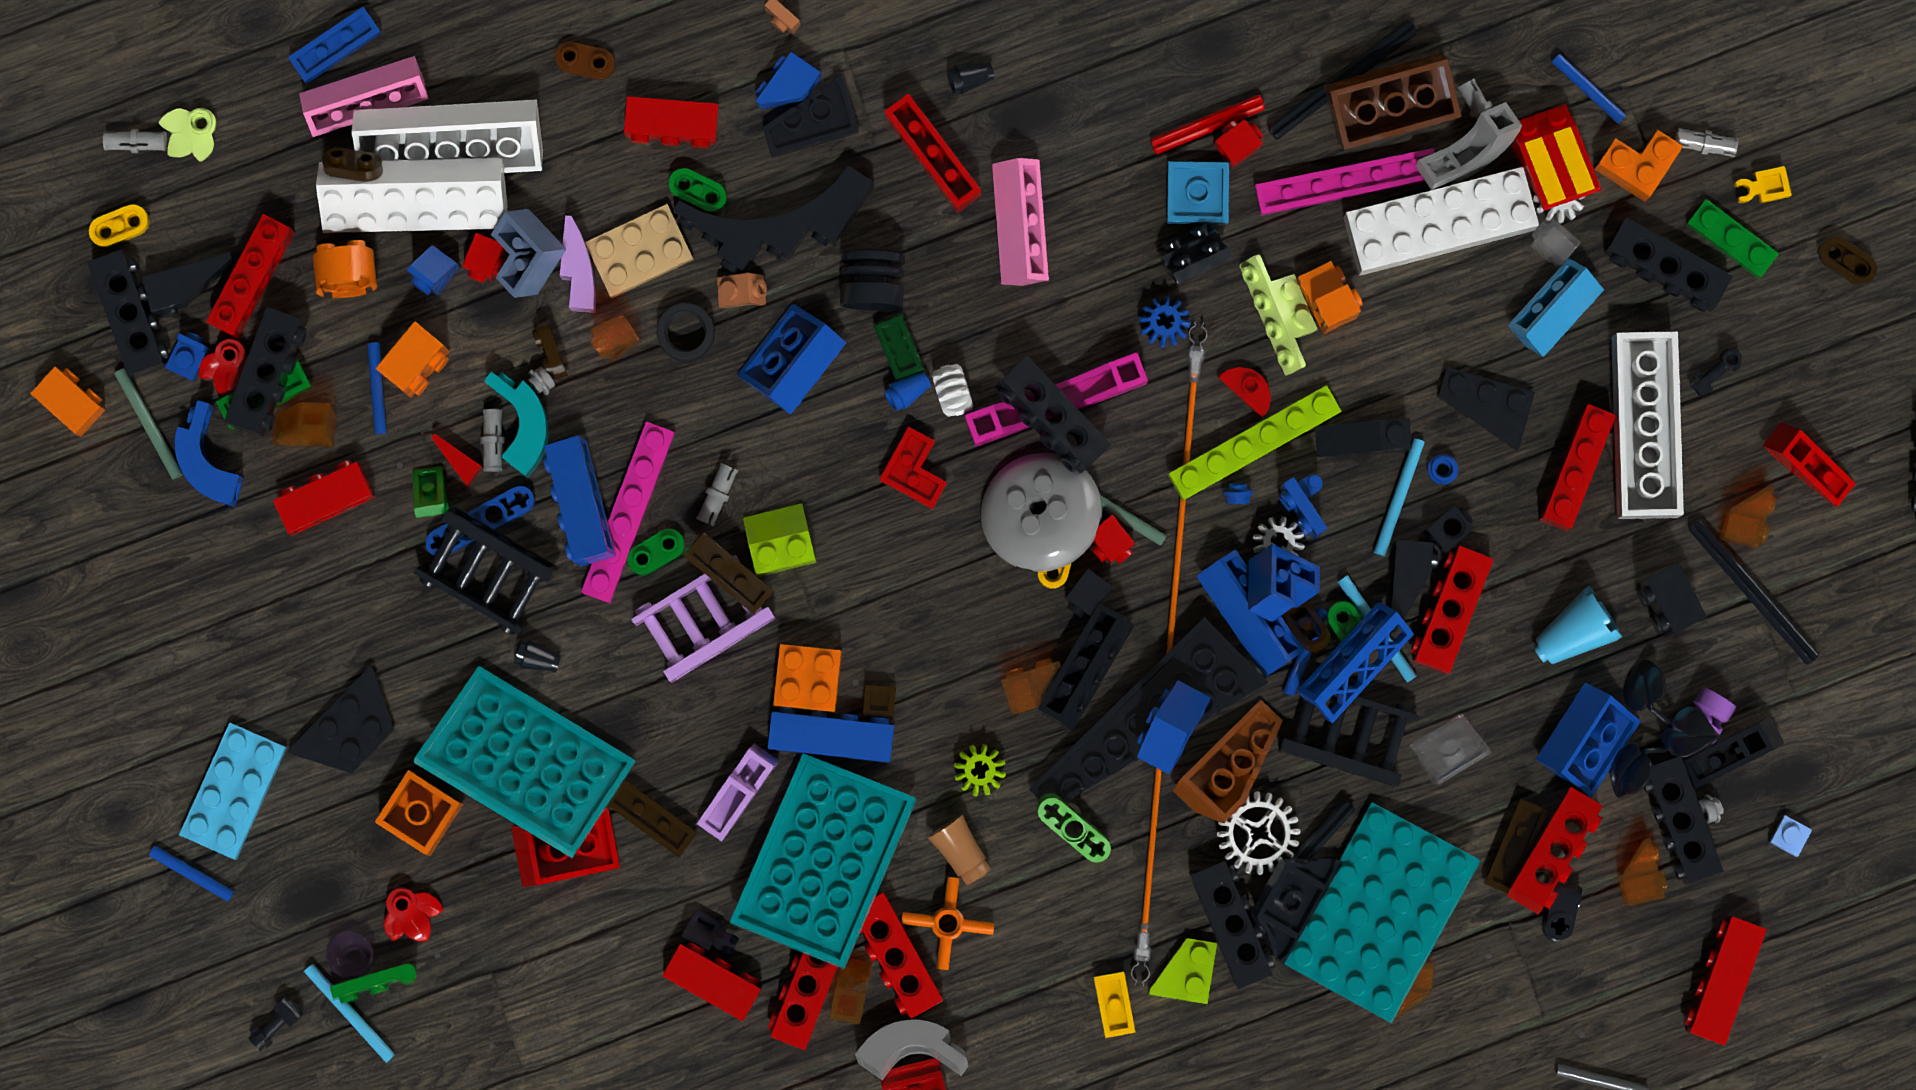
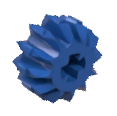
M1165 296L1164 305L1162 306L1157 298L1152 299L1155 310L1147 305L1143 307V311L1150 317H1139V323L1149 325L1141 329V334L1152 333L1148 340V343L1151 345L1155 342L1156 338H1160V348H1165L1166 339H1169L1173 347L1177 346L1178 343L1175 335L1185 339L1187 334L1180 328H1190L1191 322L1181 320L1189 315L1188 309L1180 312L1177 311L1182 303L1180 300H1177L1173 307L1169 306V296ZM1163 315L1165 319H1172L1173 322H1170L1169 329H1166L1164 325H1157L1160 321L1159 316Z

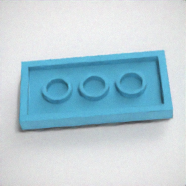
M229 723L179 835L237 860L287 747L233 723Z

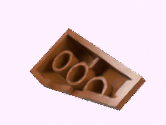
M1260 700L1180 779L1173 792L1194 812L1225 823L1246 802L1252 785L1259 774L1264 759L1283 720Z

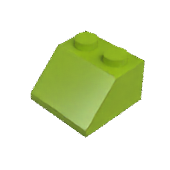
M802 503L743 518L757 577L817 563Z

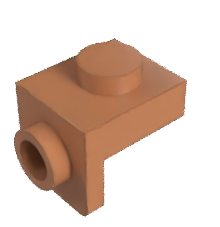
M765 0L767 2L764 5L765 11L773 17L770 22L782 33L787 30L793 35L801 26L800 20L781 4L784 0Z
M743 273L717 277L719 308L746 305L762 306L766 304L767 287L763 275Z

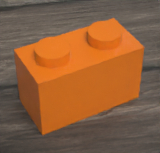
M54 367L30 394L74 434L82 437L104 413L105 409L99 405L102 399L90 388L84 391L79 387L77 383L80 379L68 368L62 371Z

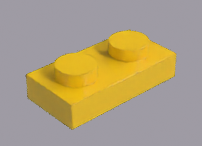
M1124 971L1094 977L1105 1038L1136 1033Z

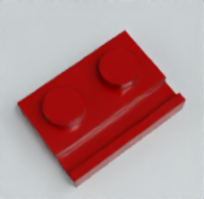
M936 1058L893 1068L883 1081L880 1079L882 1090H946L940 1063Z

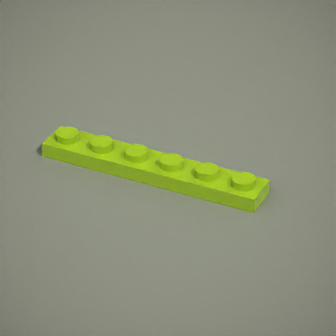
M1326 385L1167 475L1183 501L1342 411Z

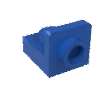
M189 331L186 336L178 333L176 336L178 342L165 368L195 382L201 361L208 355L210 349L203 345L204 338Z

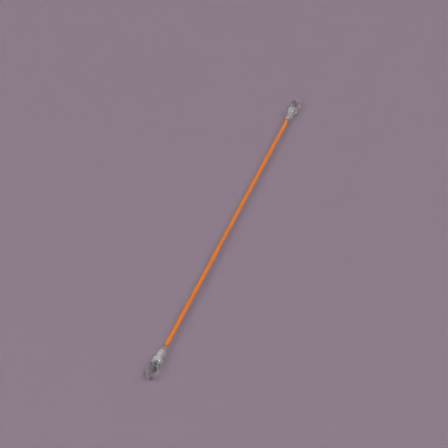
M1202 324L1201 327L1205 330V332H1206V338H1207V331H1206V329L1203 327V324ZM1190 331L1189 339L1193 342V345H1190L1187 354L1190 394L1183 465L1190 462L1196 384L1198 383L1201 365L1205 357V350L1201 343L1206 340L1205 338L1200 342V346H1194V341L1190 338ZM1181 498L1166 654L1173 648L1186 506V499L1182 501ZM1156 768L1142 924H1140L1137 944L1134 947L1133 953L1134 960H1137V963L1138 961H1145L1146 963L1151 957L1148 918L1162 770Z

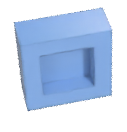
M1783 815L1769 843L1798 857L1812 830Z

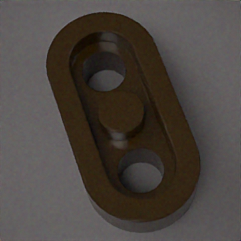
M336 147L327 151L322 157L323 170L331 177L368 182L378 179L383 173L380 156L371 152Z
M1829 238L1819 248V259L1822 264L1855 285L1867 284L1877 273L1875 260L1843 238ZM1830 249L1838 251L1839 256L1837 259L1829 256ZM1856 265H1861L1864 268L1863 275L1856 274Z
M545 319L535 323L537 329L533 330L532 334L537 347L543 346L547 358L542 359L547 373L550 376L554 375L556 380L568 376L548 320Z
M1308 601L1297 608H1291L1283 614L1286 624L1306 651L1318 652L1328 645L1330 633L1325 623Z

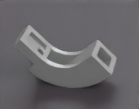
M1506 102L1481 112L1474 127L1464 137L1451 146L1418 160L1416 168L1431 190L1449 182L1452 185L1458 184L1482 170L1503 153L1514 141L1522 125Z
M903 1020L889 1024L872 1034L855 1054L858 1064L882 1081L900 1059L911 1054L930 1055L960 1076L969 1067L965 1057L966 1052L954 1043L948 1045L951 1041L949 1030L924 1020Z

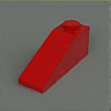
M1780 422L1762 445L1780 464L1835 507L1841 504L1856 484L1801 429Z

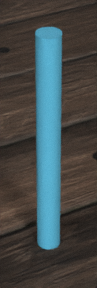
M1413 438L1412 449L1408 452L1373 552L1377 555L1385 557L1425 444L1420 439Z
M1347 575L1338 583L1361 617L1364 618L1371 608ZM1399 650L1391 660L1408 683L1417 675Z
M314 964L310 965L304 971L305 974L386 1063L395 1056L393 1051L349 1003L341 1004L340 999L333 1001L329 987L333 985Z

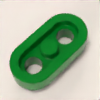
M681 168L674 171L669 178L670 191L676 198L706 213H717L726 205L727 195L725 189L719 183L690 169ZM681 181H689L690 187L687 190H681L679 188ZM711 193L716 194L717 201L715 203H708L706 201L707 195Z
M665 529L633 547L627 557L629 568L637 575L646 576L679 558L685 549V541L682 535L676 530ZM666 539H673L675 542L671 550H667L663 546ZM641 554L648 556V562L645 565L637 563V557Z
M1345 601L1335 603L1327 613V622L1340 643L1362 620L1357 609L1351 603ZM1339 612L1347 614L1348 619L1345 623L1338 622L1336 616Z

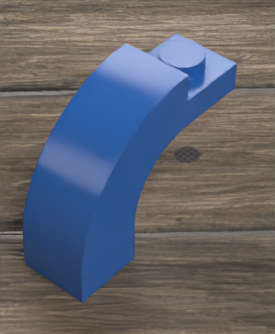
M197 400L196 407L192 406L188 414L187 424H190L189 430L177 427L175 452L179 467L187 481L197 491L216 502L236 507L244 478L215 468L209 461L205 452V437L214 406Z

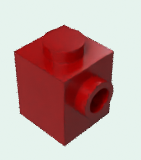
M1245 119L1240 123L1234 120L1221 130L1223 135L1214 144L1224 160L1229 162L1230 168L1233 169L1262 147L1263 142L1260 139L1263 138V135L1254 123L1249 125Z
M476 233L462 265L464 270L468 271L467 277L480 283H484L485 279L493 282L495 276L506 262V259H503L506 250L497 241Z
M1111 515L1098 526L1096 537L1093 541L1094 546L1091 547V550L1101 562L1107 560L1109 564H1112L1116 560L1118 564H1121L1133 554L1131 548L1135 543L1116 518Z

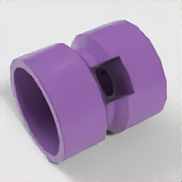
M1705 687L1700 689L1693 701L1695 707L1706 715L1710 724L1719 735L1723 730L1721 723L1728 722L1736 709V706L1730 701Z

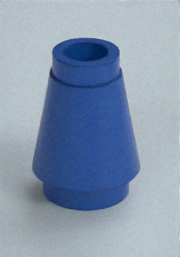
M921 371L918 374L890 383L889 388L884 390V394L888 403L895 411L905 410L931 387V383Z

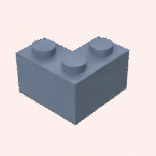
M529 209L505 211L491 234L510 254L495 278L514 298L538 295L566 251V248Z

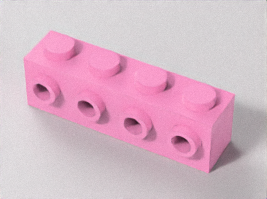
M415 56L299 93L303 114L312 137L352 125L354 110L401 108L428 100L425 82Z
M1015 158L992 164L1001 284L1024 286L1048 281L1040 162L1037 159Z

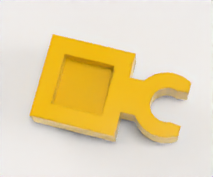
M1785 166L1755 172L1753 174L1754 182L1749 179H1740L1734 183V187L1744 186L1748 190L1747 196L1737 199L1738 203H1747L1756 195H1758L1760 203L1792 196Z

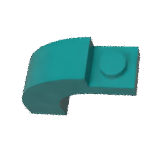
M491 371L484 382L515 407L519 417L517 436L501 457L525 477L529 478L541 462L545 453L544 446L548 443L549 426L545 409L538 396L524 381L515 390L513 386L516 383L502 372L497 376Z

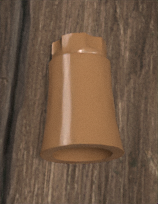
M963 814L950 820L927 837L948 861L957 876H961L966 885L975 882L990 871V867L985 861L986 857L970 832Z

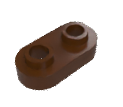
M565 42L555 52L557 66L561 71L568 74L603 81L610 78L615 71L614 58L605 49L575 42ZM573 52L575 53V59L570 62L564 59L565 54ZM597 59L605 61V65L602 68L594 67V62Z

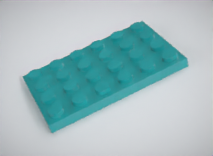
M480 666L473 673L414 759L415 764L571 858L574 857L636 761Z
M803 753L732 915L731 924L845 969L917 801L916 798Z
M1372 802L1340 859L1343 862L1294 946L1285 965L1392 1024L1481 861Z

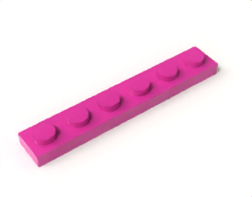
M1434 148L1255 184L1260 215L1263 216L1426 182L1416 168L1418 160L1435 153Z
M649 422L645 423L608 520V527L616 556L592 563L581 593L611 604L627 562L628 554L635 541L675 432Z

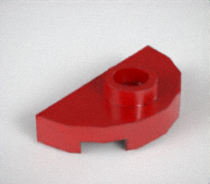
M1237 367L1229 369L1218 376L1222 383L1263 419L1270 406L1271 394L1267 382L1259 373L1249 368Z

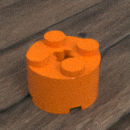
M352 240L347 242L346 246L336 247L334 244L326 243L316 247L317 252L312 258L317 295L324 297L325 291L332 292V298H350L367 294L366 288L370 286L373 291L377 289L374 251L366 247L365 241Z

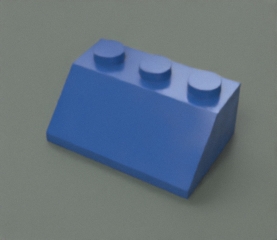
M792 303L737 376L791 415L796 407L801 404L803 398L813 385L820 379L830 363L838 356L846 342L825 323Z
M1584 683L1563 718L1558 722L1554 732L1542 747L1536 760L1550 772L1592 798L1611 769L1615 756L1627 744L1641 721L1611 695Z

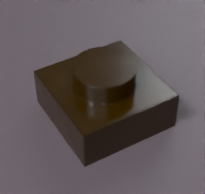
M865 685L863 716L894 718L896 687Z

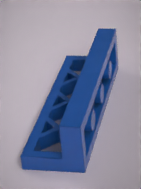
M1378 602L1297 690L1302 698L1314 704L1323 716L1333 723L1414 633L1397 611ZM1397 625L1401 633L1394 641L1388 642L1390 632ZM1379 649L1378 658L1374 663L1368 664L1369 655L1374 650ZM1353 672H1358L1357 681L1353 686H1348L1349 677ZM1333 694H1338L1337 703L1329 710L1325 703Z

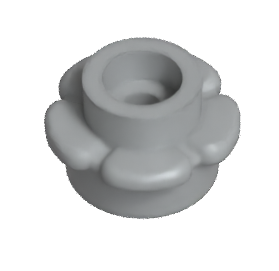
M541 366L535 371L532 369L529 371L531 378L528 379V383L537 394L543 392L545 395H548L549 390L555 386V383L547 371Z
M1709 794L1704 795V798L1699 800L1698 803L1706 824L1720 822V815L1723 814V806L1720 800L1716 797L1713 798Z

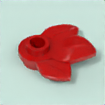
M224 339L217 345L215 352L206 355L202 359L199 366V377L202 379H213L216 391L223 398L235 392L248 358L243 344L236 339ZM225 350H233L235 358L227 359L224 354Z
M396 888L386 898L388 913L383 921L384 931L392 941L397 940L405 933L415 941L426 942L431 932L428 918L443 912V907L438 899L427 892L414 894L407 888ZM399 899H405L407 905L404 908H398L396 902Z

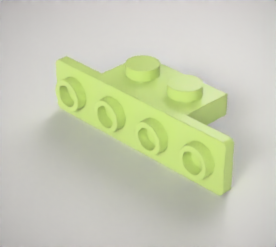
M1259 254L1242 262L1240 269L1253 297L1254 305L1263 321L1266 334L1270 338L1276 352L1278 363L1287 376L1306 366L1296 338L1311 334L1318 329L1295 274L1271 281Z

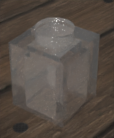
M1553 219L1548 225L1542 222L1533 232L1532 236L1535 238V241L1530 246L1554 267L1559 269L1581 244V241Z

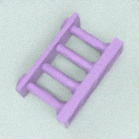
M734 555L733 557L736 558V559L740 562V560L738 559V557H737L736 555ZM704 574L652 606L648 602L634 611L637 616L631 620L636 626L645 622L669 661L666 663L669 668L663 672L668 680L673 683L775 620L769 607L765 609L760 607L753 614L743 606L747 613L745 614L747 620L736 626L735 622H730L709 588L707 582L712 579ZM694 590H697L721 629L719 630L721 636L712 642L708 638H704L681 601V598ZM668 606H671L695 645L692 647L695 652L686 658L682 654L679 655L655 617V614Z

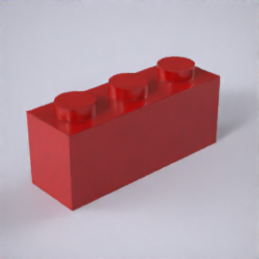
M627 97L624 134L626 138H631L630 142L637 144H648L649 140H661V145L679 146V142L691 143L693 148L708 149L709 144L717 145L720 109L718 104Z
M347 460L334 467L335 472L324 476L323 473H319L306 480L307 485L296 489L295 486H291L278 493L279 498L274 499L273 502L287 533L291 536L296 535L376 498L361 465L358 462L351 463V460Z
M690 941L687 946L681 943L662 977L737 1019L744 1021L762 990L761 987L757 986L759 980L744 971L741 976L730 971L732 965L717 956L714 961L703 955L705 949Z

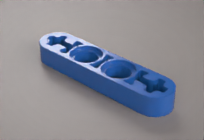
M517 486L467 512V514L497 530L529 513L535 506V496L530 489L524 486ZM520 492L523 496L528 494L527 506L522 508L520 505H516L510 508L514 514L509 516L507 508L501 501L507 499V503L511 504L517 500L515 496L517 493ZM492 506H498L503 512L502 519L497 523H490L486 519V511ZM448 524L435 529L427 536L426 548L430 554L435 556L439 549H433L432 545L436 543V536L445 539L448 533ZM460 536L458 539L460 543L454 546L451 554L473 543L475 540L470 537L464 538Z

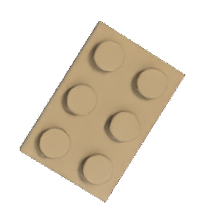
M668 204L585 242L611 298L694 260Z

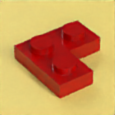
M908 426L879 479L882 483L932 510L947 485L946 481L921 468L935 441Z

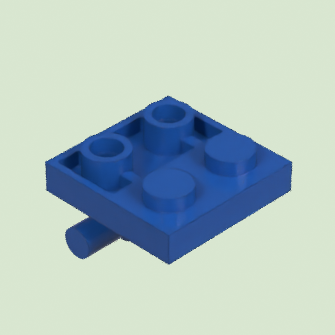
M1316 474L1308 475L1298 483L1294 477L1279 488L1281 495L1278 496L1288 512L1293 510L1298 517L1296 523L1300 532H1303L1304 537L1310 535L1312 540L1328 529L1308 499L1322 488V479Z

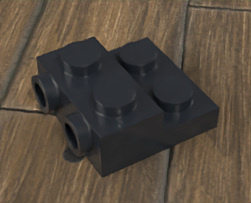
M1206 224L1191 229L1190 235L1181 239L1175 237L1165 241L1162 244L1163 247L1156 250L1165 272L1177 284L1233 259L1229 247L1222 242L1218 231L1212 225L1207 226Z

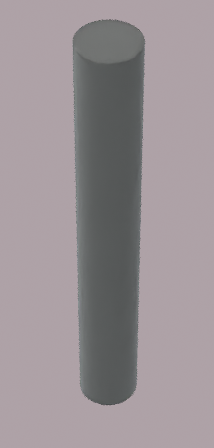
M1562 1064L1557 1065L1555 1074L1559 1077L1612 1090H1649L1648 1085Z

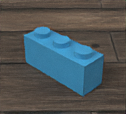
M1568 258L1508 326L1525 347L1544 357L1568 329L1574 325L1586 309L1594 303L1595 299L1604 289L1586 267Z

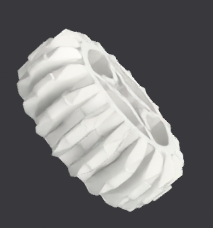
M1256 791L1253 795L1254 801L1250 802L1248 796L1246 802L1230 817L1229 821L1225 823L1218 821L1220 826L1226 827V832H1217V837L1227 838V842L1221 843L1219 848L1225 849L1229 847L1231 849V852L1225 855V859L1229 860L1235 855L1238 858L1234 863L1235 868H1239L1242 862L1247 863L1245 873H1250L1252 866L1257 865V874L1262 875L1263 865L1267 864L1269 872L1272 873L1275 870L1273 862L1277 861L1278 863L1280 859H1283L1281 857L1283 854L1289 858L1294 856V853L1288 850L1287 847L1288 845L1294 847L1299 845L1298 841L1290 840L1291 835L1300 834V829L1290 828V824L1298 822V818L1292 817L1287 819L1286 814L1290 813L1292 808L1288 806L1283 811L1280 810L1279 807L1283 803L1282 798H1278L1273 805L1270 803L1272 799L1271 793H1267L1264 801H1260V792ZM1254 807L1268 809L1265 816L1259 822H1251L1242 817L1241 814L1247 809ZM1275 816L1279 818L1283 827L1282 843L1273 837L1270 832V826ZM1267 819L1264 825L1266 831L1264 832L1266 833V838L1272 842L1259 838L1249 846L1253 840L1251 837L1253 834H1250L1251 829L1245 823L1250 827L1258 828ZM1235 823L1247 834L1246 843L1241 851L1234 841L1233 829ZM1259 844H1265L1276 850L1273 855L1264 859L1248 857Z

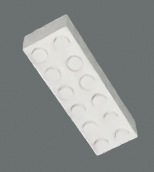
M537 100L354 110L352 137L354 150L377 154L382 161L503 158L504 173L542 171L543 146Z
M503 158L382 161V175L378 179L368 182L331 177L324 172L322 162H319L316 189L323 233L495 229L508 208Z
M1524 167L1349 211L1343 217L1359 276L1535 231L1539 226Z
M1678 332L1616 333L1611 337L1613 408L1616 415L1614 420L1617 519L1679 518L1684 515Z

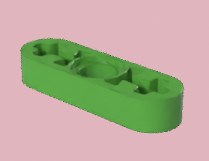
M1046 794L1038 800L1036 809L1039 818L1084 857L1095 863L1102 862L1108 858L1111 852L1108 838L1063 799L1055 794ZM1056 803L1058 813L1063 816L1060 822L1058 817L1052 812L1046 815L1045 805L1053 806ZM1071 821H1078L1082 824V830L1077 835H1068L1065 832L1066 825ZM1087 834L1089 839L1095 844L1101 841L1102 851L1094 850L1091 853L1092 849L1089 843L1084 840Z

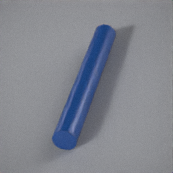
M1561 54L1552 61L1563 74L1617 124L1624 119L1626 114Z
M378 342L368 343L375 435L387 434L382 374L375 369L381 362L380 344Z
M1317 607V614L1325 622L1328 611ZM1304 649V652L1297 656L1283 693L1294 697L1312 652Z
M154 846L149 854L151 858L227 902L231 900L235 891L157 846Z

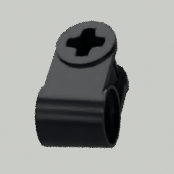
M1558 882L1554 888V891L1559 894L1550 909L1546 908L1542 924L1544 936L1553 942H1559L1572 935L1582 898V887L1563 884L1562 882ZM1559 919L1560 925L1565 927V930L1556 935V929L1551 928V924Z

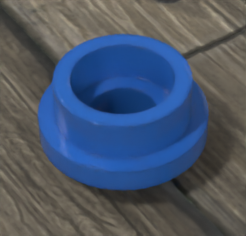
M1437 455L1428 464V475L1436 484H1449L1457 477L1458 464L1449 455ZM1438 465H1446L1448 473L1440 475L1437 472Z
M1246 483L1228 484V489L1222 490V494L1226 496V503L1228 504L1250 503V496L1253 495V489L1247 488Z

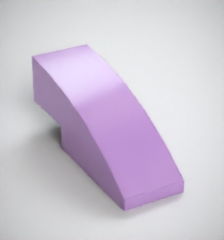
M565 215L563 246L566 248V251L561 257L560 277L562 280L571 281L569 308L571 311L596 313L595 277L590 254L572 216Z
M754 743L733 773L728 777L697 824L722 842L767 780L779 760Z

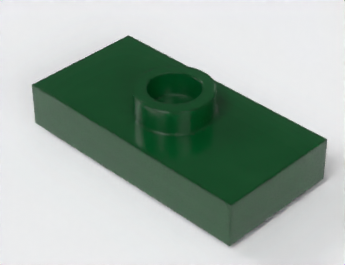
M902 314L873 325L896 381L925 371Z

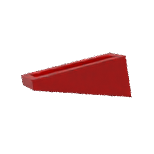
M434 433L431 437L469 488L483 467Z

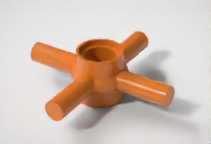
M947 877L944 907L936 911L934 915L903 912L901 924L930 927L936 936L940 938L936 969L949 970L952 940L957 938L962 932L993 935L994 923L964 919L960 911L956 909L960 878ZM946 914L953 915L957 920L956 929L949 933L942 931L939 927L940 918Z

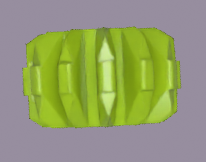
M985 744L982 745L981 754L977 755L976 747L971 745V758L964 752L959 754L967 762L966 765L962 763L954 764L956 769L965 770V773L957 774L955 780L959 781L967 778L968 781L961 787L963 791H966L971 783L975 785L972 792L973 796L978 795L979 786H983L986 796L990 795V789L987 784L991 783L996 789L1000 788L999 782L993 778L994 776L1005 778V772L995 771L996 767L1005 765V761L999 760L994 763L992 760L999 752L994 750L989 757L986 756L987 745ZM976 762H983L982 766L987 764L989 768L985 772V778L977 779L978 775L974 777L971 773V770L975 769Z

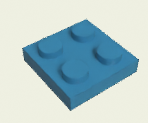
M1168 161L1167 224L1228 225L1229 162Z

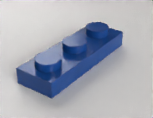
M362 7L288 58L307 84L382 33L365 8Z

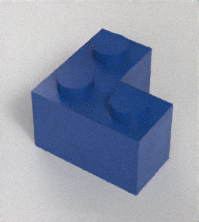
M1274 544L1269 545L1249 560L1248 611L1271 622L1291 608H1297L1320 592V567Z
M1179 680L1172 690L1166 688L1158 702V705L1161 706L1160 709L1154 706L1146 723L1151 725L1150 728L1145 727L1137 743L1142 746L1137 758L1170 774L1180 759L1190 735L1201 720L1211 697Z

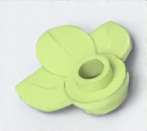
M178 108L165 114L159 121V124L164 129L172 133L168 144V155L170 157H184L193 153L202 162L212 153L214 148L212 134L216 129L217 122L210 110L196 108L189 112ZM202 118L206 119V126L202 129L197 128V121Z

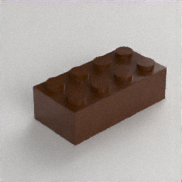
M1442 53L1324 85L1337 141L1344 150L1462 117L1449 61Z

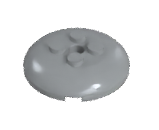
M1054 453L1029 454L1007 464L994 476L988 485L981 505V523L984 535L996 554L1015 567L1018 566L1036 572L1055 570L1078 559L1094 541L1100 518H1102L1101 496L1091 475L1086 470L1082 473H1079L1077 470L1074 472L1069 471L1062 464L1061 457ZM1036 504L1047 505L1046 510L1042 514H1033Z

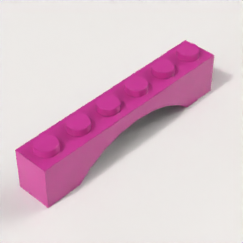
M1138 352L1055 384V386L1079 410L1145 386L1148 379ZM1033 393L1025 395L1029 401H1035ZM1004 402L965 415V422L975 447L1030 428L1020 420L1019 413L1013 406L1007 405ZM1045 412V417L1048 421L1055 418L1052 413Z

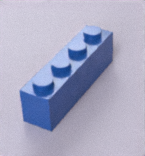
M578 435L545 445L546 455L543 456V462L546 471L551 473L553 484L550 485V490L554 501L559 504L561 513L557 514L561 530L566 532L568 542L564 546L567 557L581 567L615 557L587 440Z
M1235 549L1196 577L1219 609L1221 615L1228 622L1238 640L1249 653L1257 668H1259L1264 677H1267L1304 652V649L1281 616L1271 622L1248 611L1249 568Z
M779 707V713L772 712L768 741L769 750L891 763L895 726L888 725L889 719L871 717L870 723L859 722L857 715L840 714V719L827 718L828 712L810 710L809 716L797 715V709L786 707Z

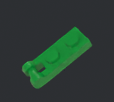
M403 964L329 986L333 1001L340 999V1003L344 1004L359 999L358 994L365 991H370L371 995L389 990V984L399 981L404 985H410L416 979V969L410 964Z

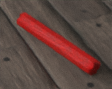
M1255 95L1151 139L1152 149L1155 154L1163 153L1221 129L1234 120L1238 122L1262 112L1265 108L1264 102L1260 95Z

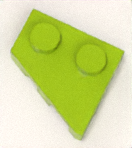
M1186 938L1149 989V995L1208 1004L1217 943Z

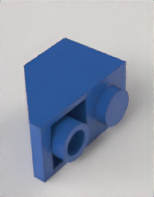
M790 52L787 58L782 56L773 68L775 75L770 82L765 80L756 91L755 96L758 97L756 104L760 109H768L801 103L808 98L821 80V72Z
M432 245L408 267L407 271L412 276L410 281L416 288L427 296L431 291L439 296L460 267L455 261Z

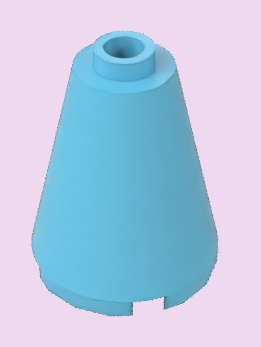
M1590 586L1583 589L1535 639L1538 645L1534 649L1543 663L1549 660L1551 664H1555L1618 641L1623 637L1605 606L1594 597L1595 592Z

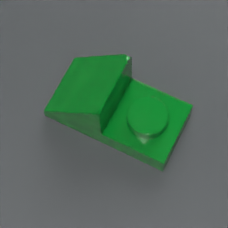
M443 466L412 470L413 507L416 518L446 513L449 509Z

